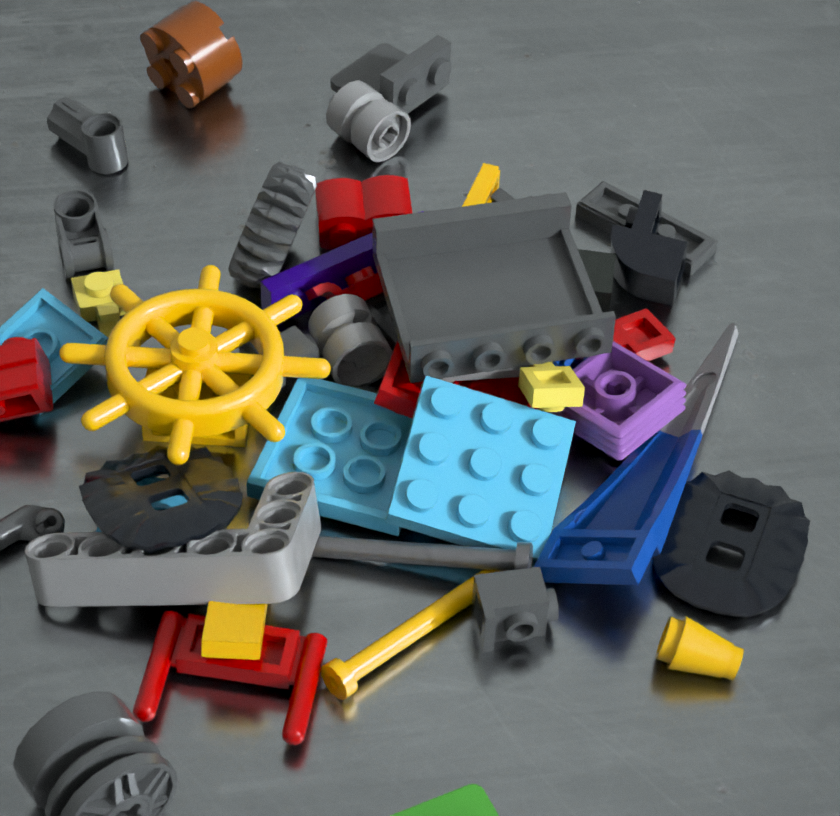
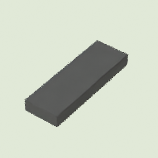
M602 181L576 204L575 216L611 235L613 224L625 227L630 207L638 208L640 200ZM661 211V221L656 235L687 242L686 265L683 274L691 277L716 253L718 240Z

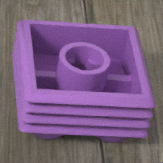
M613 341L611 353L587 357L572 369L585 387L583 406L565 407L562 411L547 413L576 421L573 433L602 450L608 456L616 460H623L686 409L685 405H683L686 402V399L683 397L686 395V391L683 390L686 384Z

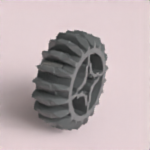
M280 161L271 167L252 207L228 267L230 276L241 281L240 284L252 289L257 288L261 290L262 280L280 273L317 187L314 176L306 173L300 167L293 164L290 166Z

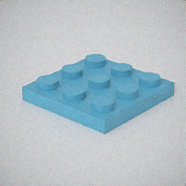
M425 376L418 396L385 523L462 546L516 550L518 542H531L533 544L532 567H534L551 534L576 421Z
M298 378L277 419L285 428V436L281 441L275 443L267 440L246 482L247 497L260 500L268 481L277 475L288 472H304L314 478L320 516L399 536L402 527L385 523V518L412 418L374 404L377 393L322 379Z

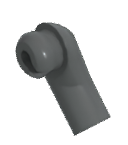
M36 505L20 507L0 519V551L18 540L32 541L46 534L63 533L65 529L63 514L55 508Z

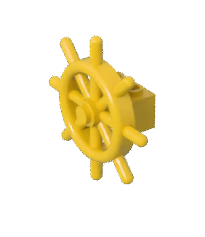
M207 265L201 270L198 289L171 291L145 301L124 284L113 286L110 290V297L126 314L112 329L107 344L66 343L59 351L60 358L65 363L105 366L107 385L111 397L82 415L81 423L86 430L96 431L125 414L142 426L143 441L169 442L167 457L174 465H182L188 460L191 444L246 447L249 424L268 441L274 443L281 441L285 436V428L267 409L278 396L284 377L324 379L330 374L331 366L323 358L284 356L283 341L277 325L301 311L302 301L297 295H288L262 310L254 303L240 296L219 291L221 273L214 265ZM191 325L190 328L183 330L181 333L174 329V327ZM212 325L228 329L216 337L211 334ZM153 337L164 348H149L140 346L148 339ZM250 342L259 354L230 352ZM128 367L147 368L145 378L137 382L129 372Z

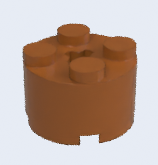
M192 1L187 5L179 7L140 35V41L150 63L146 69L149 79L157 88L163 89L167 87L175 92L179 100L187 108L195 107L231 81L242 70V56L234 36L227 40L219 29L220 26L225 24L219 15L205 4Z

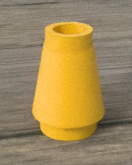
M670 616L662 632L655 659L667 663V669L717 678L723 677L733 681L739 670L744 649L734 646L730 641L687 616L683 620Z

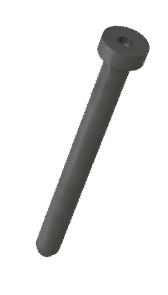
M319 536L312 557L509 571L532 568L533 544L531 542H518L516 550Z

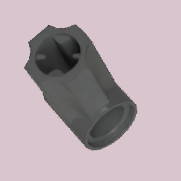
M64 97L53 104V109L47 116L49 130L87 156L88 166L92 171L100 174H110L122 170L127 165L128 155L122 120L117 115L112 113L96 114L77 100L72 101L68 97Z

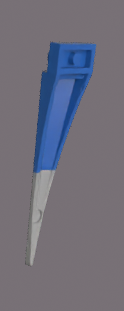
M734 322L728 325L709 355L684 388L686 395L683 397L686 399V402L683 405H685L686 409L635 449L579 507L553 529L534 567H540L545 583L639 585L651 558L661 554L739 335Z

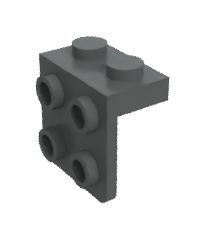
M437 35L409 55L390 44H379L332 76L330 88L337 93L349 82L360 80L382 94L385 100L394 103L408 114L449 85L451 42Z

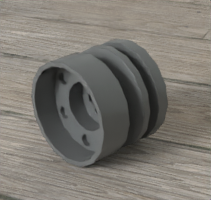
M92 691L70 698L48 711L29 729L17 747L13 762L17 778L36 805L45 809L47 816H162L172 802L178 786L175 769L167 759L160 755L156 744L144 736L141 724L122 699L111 692Z

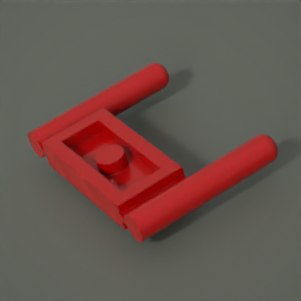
M166 611L162 614L133 707V715L137 720L149 722L154 719L171 666L176 667L178 673L289 689L290 685H294L282 730V739L289 745H299L304 741L328 643L324 635L309 633L306 636H300V630L265 625L260 660L202 657V635L206 616L189 614L188 618H183L181 614L174 611Z

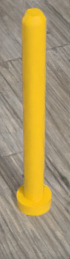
M483 569L482 571H480V572L477 573V574H485V573H493V572H501V571H499V570H485V569ZM474 576L345 662L334 658L321 667V676L328 690L336 698L345 700L357 691V681L472 604Z

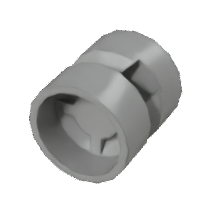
M360 80L344 85L333 96L326 113V121L330 129L347 142L354 144L362 154L375 162L386 161L394 156L403 147L411 129V120L405 111L394 103L385 100L382 94Z
M351 294L335 296L321 303L313 311L308 321V331L316 341L323 359L330 363V373L335 382L354 388H361L376 382L385 374L393 352L380 328L377 326L378 324L364 299Z

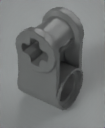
M71 189L62 192L54 201V215L65 278L71 279L77 272L104 268L105 271L114 270L109 236L106 228L104 229L95 197L88 191L81 189Z

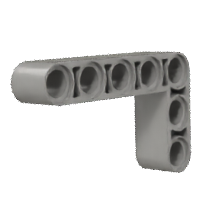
M288 472L270 479L264 488L248 529L215 531L202 540H191L180 547L163 548L153 553L140 549L128 550L117 542L108 539L103 532L51 533L37 537L30 541L25 548V556L36 600L39 604L49 607L208 605L209 601L231 604H272L288 600L300 590L321 532L314 478L304 472Z

